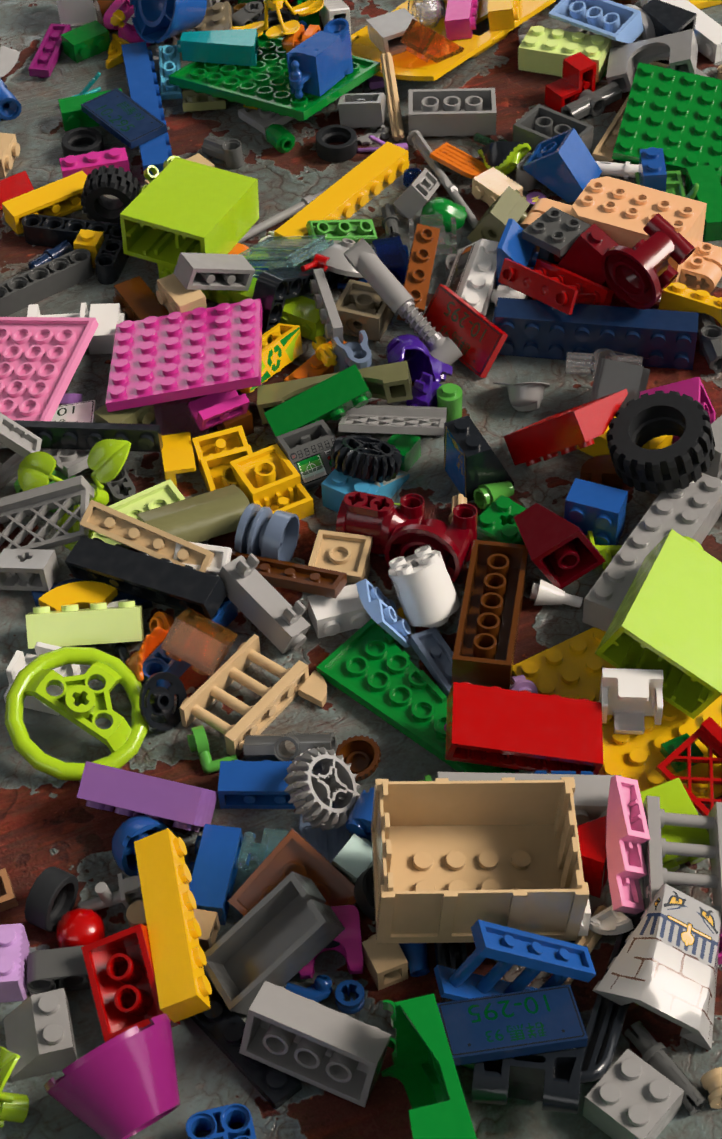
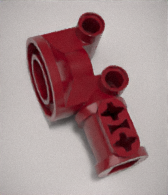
M659 213L643 228L650 238L646 241L644 239L640 240L632 249L626 246H614L603 255L601 268L607 282L605 286L613 291L610 306L652 309L663 293L661 288L665 289L679 274L668 263V259L672 257L681 265L696 249L679 232L677 233L676 229Z
M354 491L346 494L342 500L337 515L336 532L372 536L373 544L370 553L385 554L389 568V561L400 556L405 558L415 554L414 551L417 548L430 545L431 550L441 552L452 583H454L464 562L470 561L473 540H477L478 510L471 504L463 503L453 508V521L448 526L438 519H425V500L421 495L406 494L400 499V505H395L393 500L388 497Z

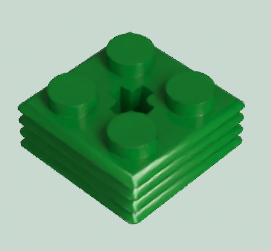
M500 495L477 517V540L525 545L514 517L527 508L508 497Z

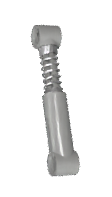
M363 238L343 253L352 267L365 278L393 313L400 315L402 319H405V323L410 324V328H414V333H418V338H422V342L426 343L432 357L451 366L463 356L455 343L448 336L443 337L440 332H436V327H432L431 322H427V317L422 316L423 312L418 311L419 307L415 308L414 298L377 257L374 250Z

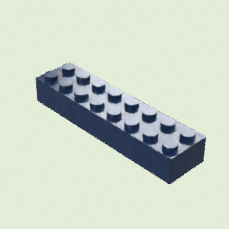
M498 297L495 325L508 334L498 355L598 363L600 354L603 351L610 350L648 359L614 352L609 353L605 359L645 367L693 370L699 313L575 304L572 315H568L538 300Z

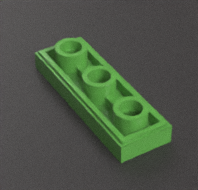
M372 219L308 221L306 224L309 239L317 240L310 241L312 242L311 245H317L330 240H342L343 238H348L355 242L363 238L367 243H375L378 239Z

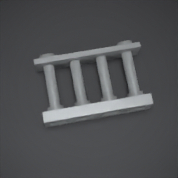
M646 796L643 808L650 840L641 844L648 875L642 877L645 910L660 887L666 883L668 885L712 888L713 905L708 906L722 913V802H715L708 816L667 813L664 809H660V797ZM664 825L709 829L710 845L666 842L665 838H661V828ZM666 854L711 858L712 875L667 871V868H663L662 857L664 858ZM721 914L720 934H722V914Z

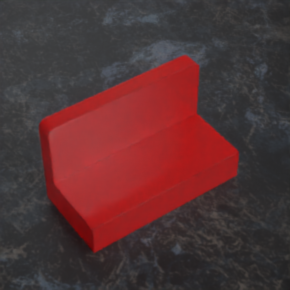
M26 171L0 180V210H3L2 202L34 190Z

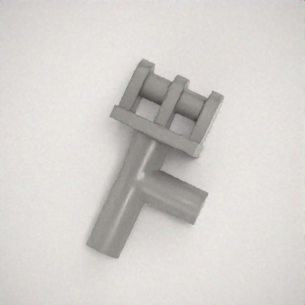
M122 873L117 874L119 890L111 892L105 882H99L95 886V891L99 897L80 902V907L97 911L123 903L126 909H128L129 905L133 902L143 900L139 876L125 878Z

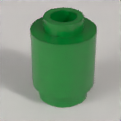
M272 124L267 128L266 139L278 152L287 153L294 147L295 137L284 126Z

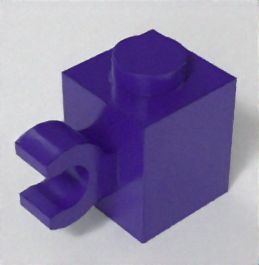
M422 372V377L419 380L416 379L412 387L413 399L406 400V406L437 407V389L442 384L434 382L431 374Z

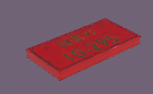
M439 284L423 317H427V322H431V326L436 327V332H440L443 337L448 336L463 354L458 359L479 377L486 378L508 334L446 285Z

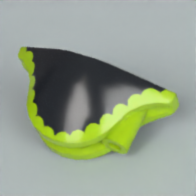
M496 141L480 148L478 154L483 158L484 165L488 170L494 167L505 176L516 168L520 160L530 151L531 146L528 143Z

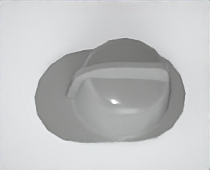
M493 382V384L507 387L510 404L514 409L521 412L537 410L540 404H542L545 388L550 387V384L545 382H522L515 384Z

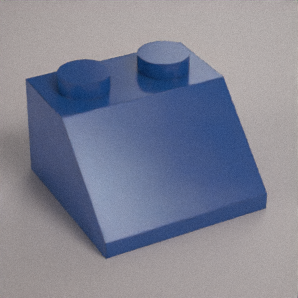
M510 218L497 246L496 286H499V284L504 285L498 282L504 258H508L530 269H534L533 266H535L536 260L539 259L536 245L522 239V231L524 229L514 219Z

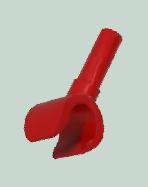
M316 254L311 263L301 266V270L304 272L312 268H323L326 271L328 269L326 262L330 258Z

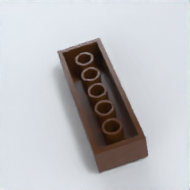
M473 540L452 657L451 683L469 682L473 685L498 686L502 689H510L528 566V550L525 545Z

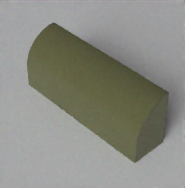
M233 484L138 513L137 520L188 542L199 543L236 531L240 518L250 502L243 491Z

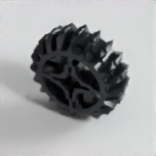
M353 434L349 436L343 435L336 438L330 452L331 465L338 472H343L344 475H349L362 481L368 480L380 483L391 481V479H395L396 475H398L402 463V455L394 445H390L387 441H381L379 438L375 439L370 436H362L361 434L359 436Z

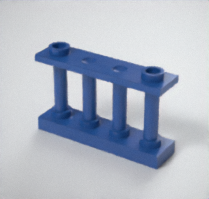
M479 919L471 927L476 949L459 968L453 969L440 965L434 968L440 997L452 1000H464L538 989L528 985L541 971L552 973V975L540 988L561 986L568 978L589 982L596 975L588 947ZM486 958L498 960L485 976L473 973ZM513 965L526 967L513 982L500 980Z

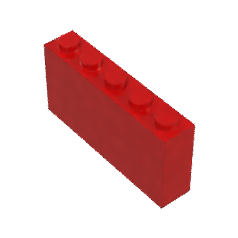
M453 682L447 698L445 760L533 772L536 770H546L547 773H551V771H576V774H580V771H592L594 775H598L603 766L602 702L566 698L555 694H538L527 690L502 689L498 686L473 685L469 682Z

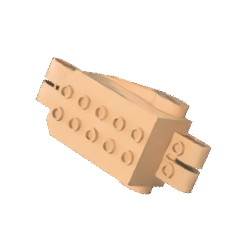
M605 176L591 179L573 205L547 198L538 199L528 212L527 217L520 224L525 229L551 207H555L591 226L595 223L618 245L632 249L640 240L644 239L646 241L650 238L643 228L659 213L676 229L677 233L679 232L696 248L681 265L672 257L668 259V263L679 273L672 283H682L689 289L704 290L711 293L722 277V247L703 242L707 203Z

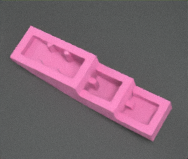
M617 775L611 777L607 805L606 854L608 881L613 911L636 915L645 910L638 879L648 875L641 844L649 841L650 835L638 781Z

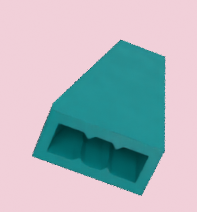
M257 28L182 32L181 39L177 40L178 53H182L183 61L256 66L259 51Z

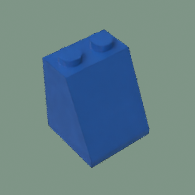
M575 128L538 143L523 165V169L567 203L576 201L590 180L599 178L602 173Z

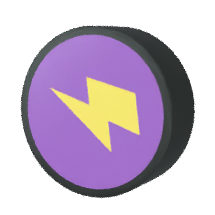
M539 191L527 193L525 197L530 203L527 209L530 210L538 199L547 198L546 194Z

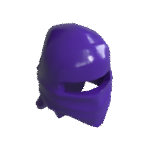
M410 334L399 335L392 339L386 348L388 364L401 361L408 362L412 382H415L416 379L419 380L422 377V372L431 374L433 381L440 383V380L445 381L446 375H452V366L432 357L426 345L417 336Z

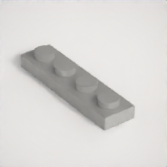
M323 268L313 269L310 290L312 294H315V305L317 309H320L321 323H325L326 338L331 339L332 342L333 337H338L343 344V325Z

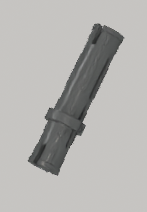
M641 1021L633 1023L631 1025L633 1031L627 1028L624 1035L643 1055L642 1060L684 1090L682 1104L687 1108L690 1115L701 1110L699 1105L701 1104L704 1107L708 1100L702 1096L666 1053V1046L661 1042L658 1043Z

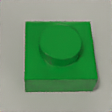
M686 733L662 743L660 752L667 758L690 736ZM695 743L692 744L691 756L703 757V753ZM686 751L683 752L680 756H686ZM672 762L670 764L676 773L686 769V762Z

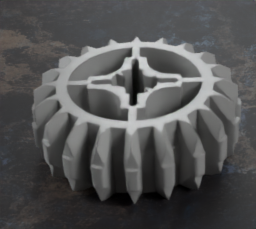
M324 746L316 749H307L296 756L286 769L288 774L284 781L289 786L284 791L291 796L288 803L294 804L296 807L294 814H301L302 822H310L312 829L321 828L324 831L343 826L360 796L357 791L361 785L355 781L358 774H352L350 770L351 764L344 763L343 755L336 756L334 749L326 750Z

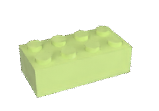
M531 26L518 47V70L562 77L563 59L581 52L597 63L595 82L599 83L608 66L612 39L601 35L584 34L583 32H569L563 29Z

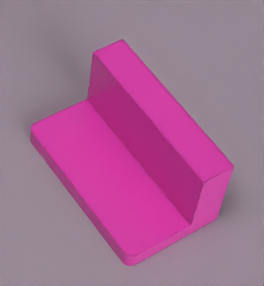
M236 390L209 394L189 402L188 409L200 431H203L247 413L250 401L245 393L238 395Z

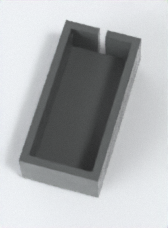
M291 872L205 952L207 964L203 966L204 970L230 1011L248 1015V1010L264 981L283 987L345 929L332 908L324 904L326 900L312 879Z

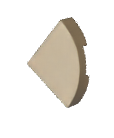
M314 670L298 689V695L323 708L327 700V684L323 676Z

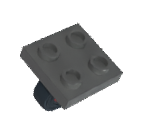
M551 207L522 231V239L540 247L539 259L558 265L577 238L591 225L555 207Z

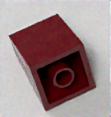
M594 223L577 238L557 266L606 287L605 284L607 282L601 268L602 257L609 249L619 245Z
M535 503L514 517L531 560L549 581L560 589H563L606 562L578 526L538 503Z

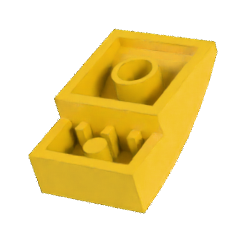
M242 425L192 438L193 452L208 492L233 484L241 490L230 467V461L253 453L251 445H248Z
M277 443L230 461V467L250 504L255 503L261 507H270L273 514L277 510L297 514L299 520L314 515L313 498L302 485L300 474Z

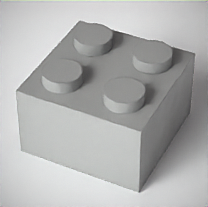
M627 1048L585 1096L583 1116L612 1139H656L680 1111L684 1090Z

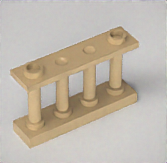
M254 634L247 642H243L238 650L194 694L184 699L179 707L182 726L187 728L198 718L225 736L227 754L230 756L236 754L238 757L244 751L245 736L260 735L298 696V689L309 677L308 665L299 660L292 668L286 669L261 654L259 636ZM252 663H255L280 678V680L273 687L268 688L243 672ZM236 681L262 698L255 705L249 706L225 690ZM215 700H218L243 717L236 724L230 725L205 709Z

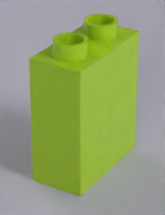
M175 157L120 213L124 254L172 268L176 267L180 252L228 254L259 219L258 179Z
M671 529L645 557L595 654L616 668L663 670V699L692 719L697 717L722 695V562L705 552L701 544L693 538L682 536Z

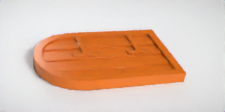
M447 142L429 155L431 159L470 179L488 170L482 161Z

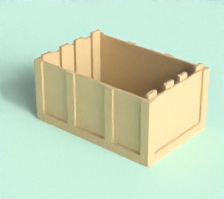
M503 777L501 780L449 781V778H435V781H389V779H375L371 839L377 944L474 942L471 927L478 919L562 941H577L589 898L588 882H584L573 798L576 789L574 777H561L560 780H515V777Z

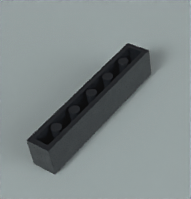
M81 536L65 560L66 565L75 578L105 583L117 588V591L209 620L214 618L228 594L221 577L215 573H204L189 565L181 566L174 564L166 558H154L142 551L135 552L119 544L111 545L105 543L99 538L91 539Z

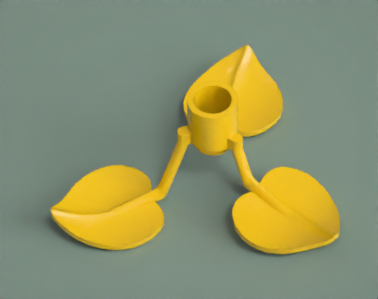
M263 0L264 21L240 27L232 26V30L257 28L258 37L263 34L264 30H267L266 37L268 39H277L284 35L294 34L300 29V24L297 20L283 22L279 10L283 7L282 4L286 5L292 15L307 16L321 10L324 0H308L293 8L287 0ZM268 8L271 11H276L280 25H275L269 29Z

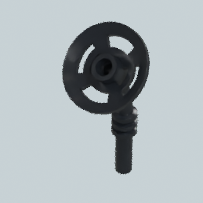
M120 643L115 646L114 650L118 658L125 664L130 655L126 646ZM169 672L155 673L145 683L140 681L142 689L139 696V708L144 721L151 728L159 731H167L176 727L181 722L179 707L184 699L187 698L182 681L176 675ZM163 679L171 685L166 689L165 687L157 686L156 680ZM174 695H176L177 705L174 714H172L171 712L174 708L175 702ZM151 715L163 716L165 722L157 723L151 719Z

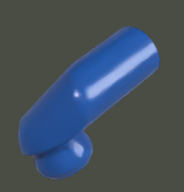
M318 975L314 980V984L307 988L289 982L285 987L286 990L307 999H312L317 1003L328 998L333 990L331 987L332 980L327 975Z

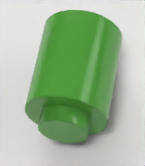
M453 383L443 384L437 389V407H447L446 422L462 417V389Z

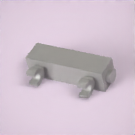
M253 553L249 554L247 560L241 555L222 566L218 576L221 577L228 592L227 597L282 654L292 647L295 650L298 649L306 641L307 637L305 634L311 626L302 617L306 607L299 600L292 607L255 569L260 561Z

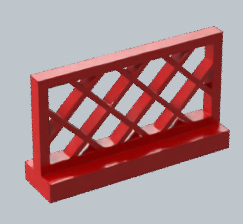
M709 716L697 731L656 767V770L667 781L680 778L695 809L702 816H708L715 802H722V799H714L713 784L722 785V778H713V764H722V728ZM699 739L708 748V757L691 756V745ZM686 751V756H680L683 752ZM672 762H686L687 777L674 776L667 767ZM691 763H708V778L691 777ZM691 783L709 784V798H697L692 793Z

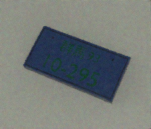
M117 88L81 104L82 111L130 149L167 132V126Z
M570 984L437 1003L455 1066L585 1047L588 1044V1037Z

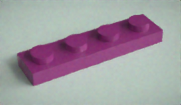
M50 24L28 68L29 76L39 78L51 76L63 50L61 34L71 31L70 25Z

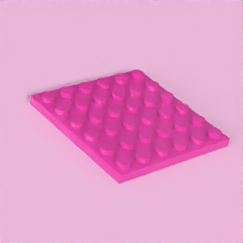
M261 298L244 299L241 302L232 304L221 303L210 308L199 307L183 313L172 312L169 315L160 317L149 316L137 321L126 320L116 324L105 402L107 411L113 412L261 386L263 311Z

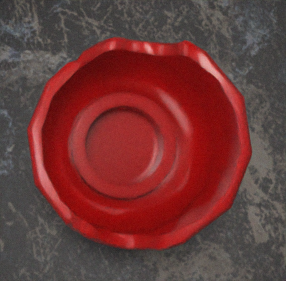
M84 908L68 911L61 916L56 928L59 948L88 945L105 938V926L101 916L92 909Z

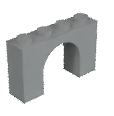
M693 29L610 48L606 74L608 84L616 82L622 93L631 91L638 62L648 64L658 60H668L670 69L696 74L698 44Z

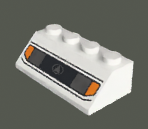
M480 239L458 250L446 286L478 312L486 316L493 289L496 287L497 246L499 242Z

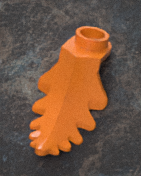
M159 611L153 615L149 622L150 634L145 636L140 649L125 661L126 666L134 672L138 681L144 680L143 663L146 658L174 631V620L171 615Z

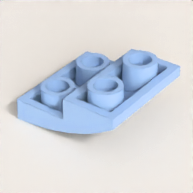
M367 579L357 582L360 600L369 616L403 647H410L409 634H411L409 623L397 614V608L393 600L385 597L378 587H374Z

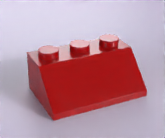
M140 923L81 947L104 1042L136 1025L138 1029L145 1027L151 1023V1018L164 1014L159 1007L147 926ZM170 1019L171 1028L180 1025V1021L174 1023Z

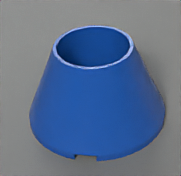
M130 0V5H133L135 17H131L136 32L145 42L161 43L198 26L204 19L207 0Z

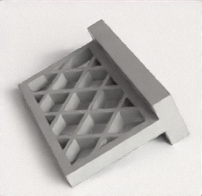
M366 404L360 408L353 407L346 411V414L338 424V432L444 436L447 407Z
M80 475L0 498V524L10 522L2 533L0 532V546L6 540L10 543L7 547L8 549H50L76 542L81 536L88 537L89 529L81 525L80 531L68 533L67 531L76 521L81 522L90 499L94 498L95 489ZM81 502L74 512L68 510L72 504ZM58 508L50 519L45 517L49 510ZM65 513L70 515L61 527L56 525ZM34 515L26 526L21 524L25 517ZM42 519L46 524L36 534L32 530ZM19 526L22 530L12 541L8 537ZM52 527L58 530L51 539H43ZM28 534L34 537L28 545L19 546Z

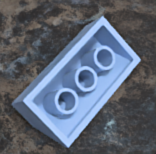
M561 0L548 13L551 18L624 43H633L644 31L641 11L610 0Z

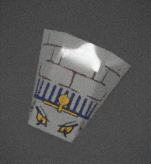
M666 883L663 884L641 916V921L636 929L631 931L625 940L626 944L618 956L614 957L608 966L607 973L601 981H598L592 991L621 1006L634 1002L681 1026V1037L707 1050H712L722 913Z

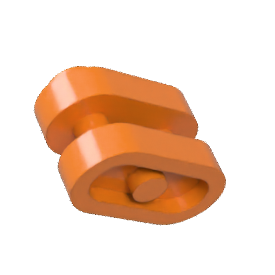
M300 24V29L296 33L286 35L283 38V50H286V53H288L294 47L318 31H321L320 26L309 25L305 31L304 25Z

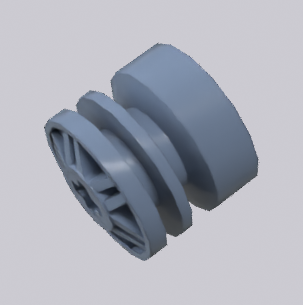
M255 503L249 504L245 508L237 526L235 552L253 553L255 556L290 562L299 537V517L297 514L277 510L273 514L270 507H261Z

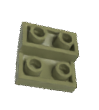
M187 88L182 89L183 112L226 109V99L215 98L209 94L197 93Z

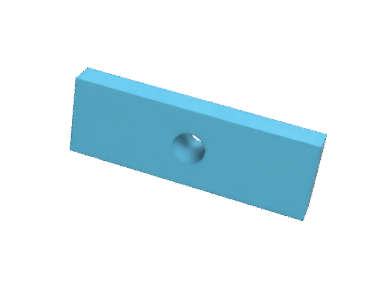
M177 45L159 46L161 100L182 99V88L169 83V75L181 69L180 53H178Z

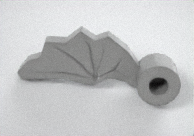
M381 125V129L377 132L357 137V144L360 143L363 146L376 143L369 139V135L379 139H388L390 136L389 129L385 125Z

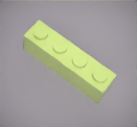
M135 600L119 601L117 607H107V602L90 603V608L79 609L78 604L62 605L61 610L50 611V606L33 607V612L25 615L28 649H34L37 642L63 647L143 641L145 638L142 605H135Z

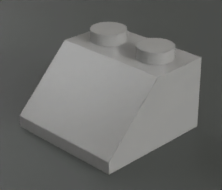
M64 988L29 996L3 1019L7 1050L21 1056L10 1074L12 1082L63 1070L78 1059L70 1006Z

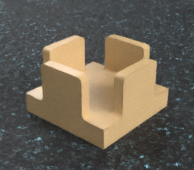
M319 529L308 566L346 573L347 583L345 586L364 579L368 580L370 552L373 544L372 536Z

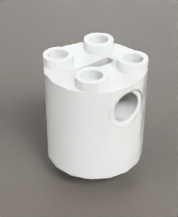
M425 545L417 548L414 551L415 554L405 558L404 556L396 557L389 561L390 569L388 574L392 579L397 597L409 625L428 628L439 627L445 624L448 618L458 610L460 601L440 551L431 550L430 545Z

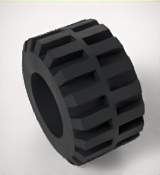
M109 165V168L105 166H100L99 170L95 168L91 174L87 175L81 196V206H83L82 210L84 213H87L89 220L121 224L120 213L139 195V189L141 188L137 178L132 177L130 171L125 172L122 167L118 169L114 168V165ZM104 195H113L119 199H110Z

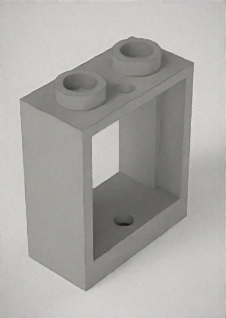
M0 412V443L16 452L6 462L0 463L1 489L18 475L19 464L27 455L40 451L42 439Z

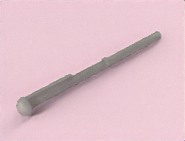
M412 130L407 136L408 144L416 146L453 201L466 208V220L474 228L478 223L477 218L459 194L458 188L451 183L437 161L429 157L433 151L423 138V134L419 130Z

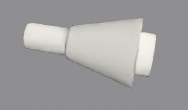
M541 578L539 583L533 582L530 592V599L534 600V605L565 604L580 608L583 597L567 594L565 591Z

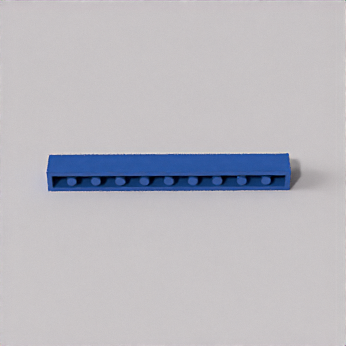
M146 42L122 44L123 61L130 98L166 125L152 50L147 49ZM168 132L139 145L143 172L150 165L156 166L159 173L164 169V161L172 156Z

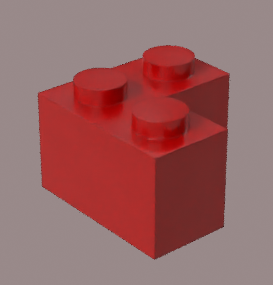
M581 52L563 59L562 78L545 85V104L552 110L561 113V108L577 100L584 90L589 89L594 92L597 63Z

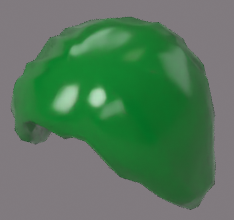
M436 197L423 206L421 223L422 225L440 228V236H454L455 232L465 224L467 217L466 208L449 199Z

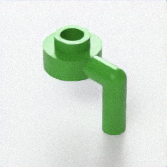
M200 725L191 728L192 734L187 735L191 752H197L204 773L210 774L220 771V761L238 760L235 754L212 761L204 726Z

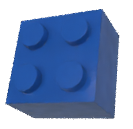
M575 478L565 500L564 519L578 526L585 535H587L588 531H592L595 545H618L624 530L628 491Z

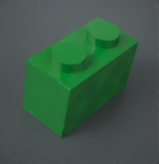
M96 20L61 34L64 53L76 63L107 51L111 44L109 30Z

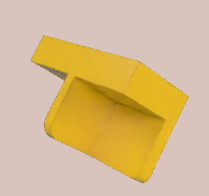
M190 432L162 436L163 448L161 452L165 479H170L176 487V474L196 471Z

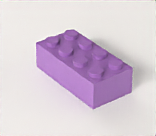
M88 761L85 762L77 798L87 800L86 806L111 812L116 807L114 813L130 817L143 815L144 813V815L158 819L166 825H170L171 820H174L172 827L199 832L200 826L204 827L205 824H211L218 796L216 791Z

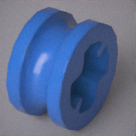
M355 980L341 982L335 990L337 1008L346 1014L359 1012L365 1004L362 984ZM349 992L356 993V1000L353 1001L351 998L350 1002L345 1001L344 994L347 993L349 996Z

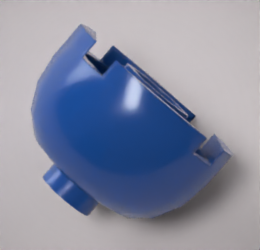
M146 815L130 817L124 821L115 831L112 838V855L118 867L128 876H139L134 842L169 827L162 821Z

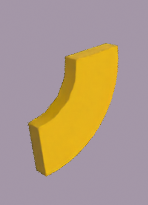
M78 581L58 586L38 598L40 606H50V611L61 610L62 605L78 604L79 609L90 608V603L107 602L108 605L118 595L117 588L105 583Z

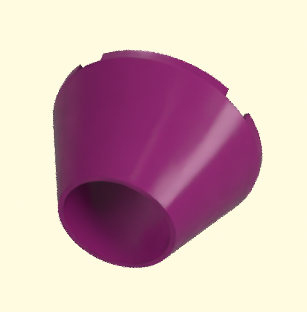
M167 1014L151 1018V1023L145 1027L138 1029L136 1025L80 1057L62 1070L64 1076L56 1081L54 1078H51L45 1083L44 1088L46 1092L103 1139H128L168 1115L180 1106L171 1021Z

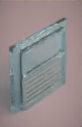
M325 235L270 237L241 252L240 255H243L253 268L295 267L332 246L334 241L325 240Z

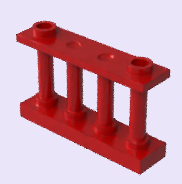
M504 258L498 282L568 315H572L575 304L610 306L613 296L611 289L543 259H537L535 268L530 269L508 258Z

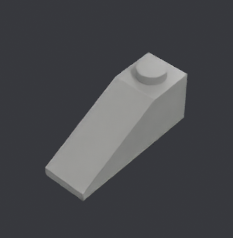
M425 167L393 203L396 206V211L401 216L407 217L410 220L428 202L441 185V182Z

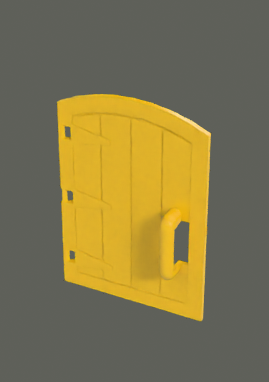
M407 0L393 11L405 8L422 25L425 45L392 55L396 79L435 81L467 59L479 56L503 40L513 29L488 30L480 36L473 34L472 38L447 41L445 16L441 19L436 18L429 9L428 0ZM444 0L445 10H446V7H447V1H448V0ZM480 0L478 2L479 11H477L478 20H476V25L488 17V0ZM519 0V20H515V28L556 2V0ZM367 26L351 35V51L353 56L381 63L380 56L382 52L369 39ZM382 66L381 71L375 74L376 76L383 77Z

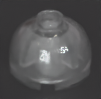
M409 0L408 12L422 25L423 32L433 30L439 23L440 18L443 17L444 8L440 4V0Z

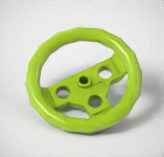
M66 646L39 655L18 672L6 695L5 725L15 750L34 769L59 780L81 781L85 763L64 762L47 755L30 739L23 722L24 700L26 696H34L107 745L112 753L92 761V763L120 769L138 753L149 730V725L144 721L139 708V696L142 689L141 682L137 680L134 672L119 658L96 648ZM67 664L91 665L85 674L63 677L52 670ZM94 679L103 682L104 688L93 690L89 687L88 682ZM117 684L124 687L132 706L131 727L123 716L112 709L110 692ZM51 685H57L63 692L59 696H51L47 693L46 688ZM99 718H107L112 726L108 729H100L95 724V721Z

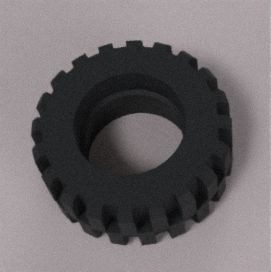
M655 391V394L648 395V393L640 395V399H632L627 402V407H621L615 414L616 418L613 417L609 424L607 445L616 474L619 478L623 479L626 485L635 487V490L644 493L648 490L650 494H659L662 491H666L668 494L673 493L674 489L680 487L685 489L689 487L690 482H696L702 477L701 472L705 473L711 465L710 461L714 459L715 442L709 415L704 410L703 405L696 400L693 401V398L686 394L680 396L679 392L670 391L669 393ZM674 435L681 437L674 444L662 449L642 448L646 442L659 436Z

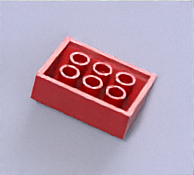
M627 389L556 413L504 436L514 464L518 465L525 462L528 467L540 462V457H543V460L546 461L558 456V451L561 452V455L576 450V445L579 446V449L595 444L594 438L604 434L628 395Z

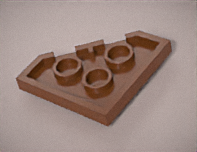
M293 828L228 900L233 907L245 916L291 872H295L312 879L326 900L324 904L330 907L354 905L356 902L354 896L355 884Z

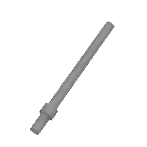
M326 189L313 196L308 195L302 198L301 202L251 227L238 243H242L294 216L326 191Z

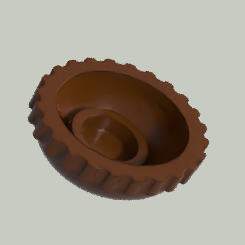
M368 736L349 737L342 744L338 745L336 756L343 755L345 764H351L350 770L352 774H358L355 778L356 782L371 776L381 762V750L377 742H374V739H370Z

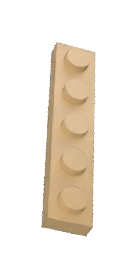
M94 500L90 501L80 522V525L84 528L137 551L145 552L151 557L158 559L166 558L174 564L185 566L183 563L201 565L198 571L206 573L207 567H210L215 556L209 550ZM176 543L182 545L177 553L178 561L173 560Z

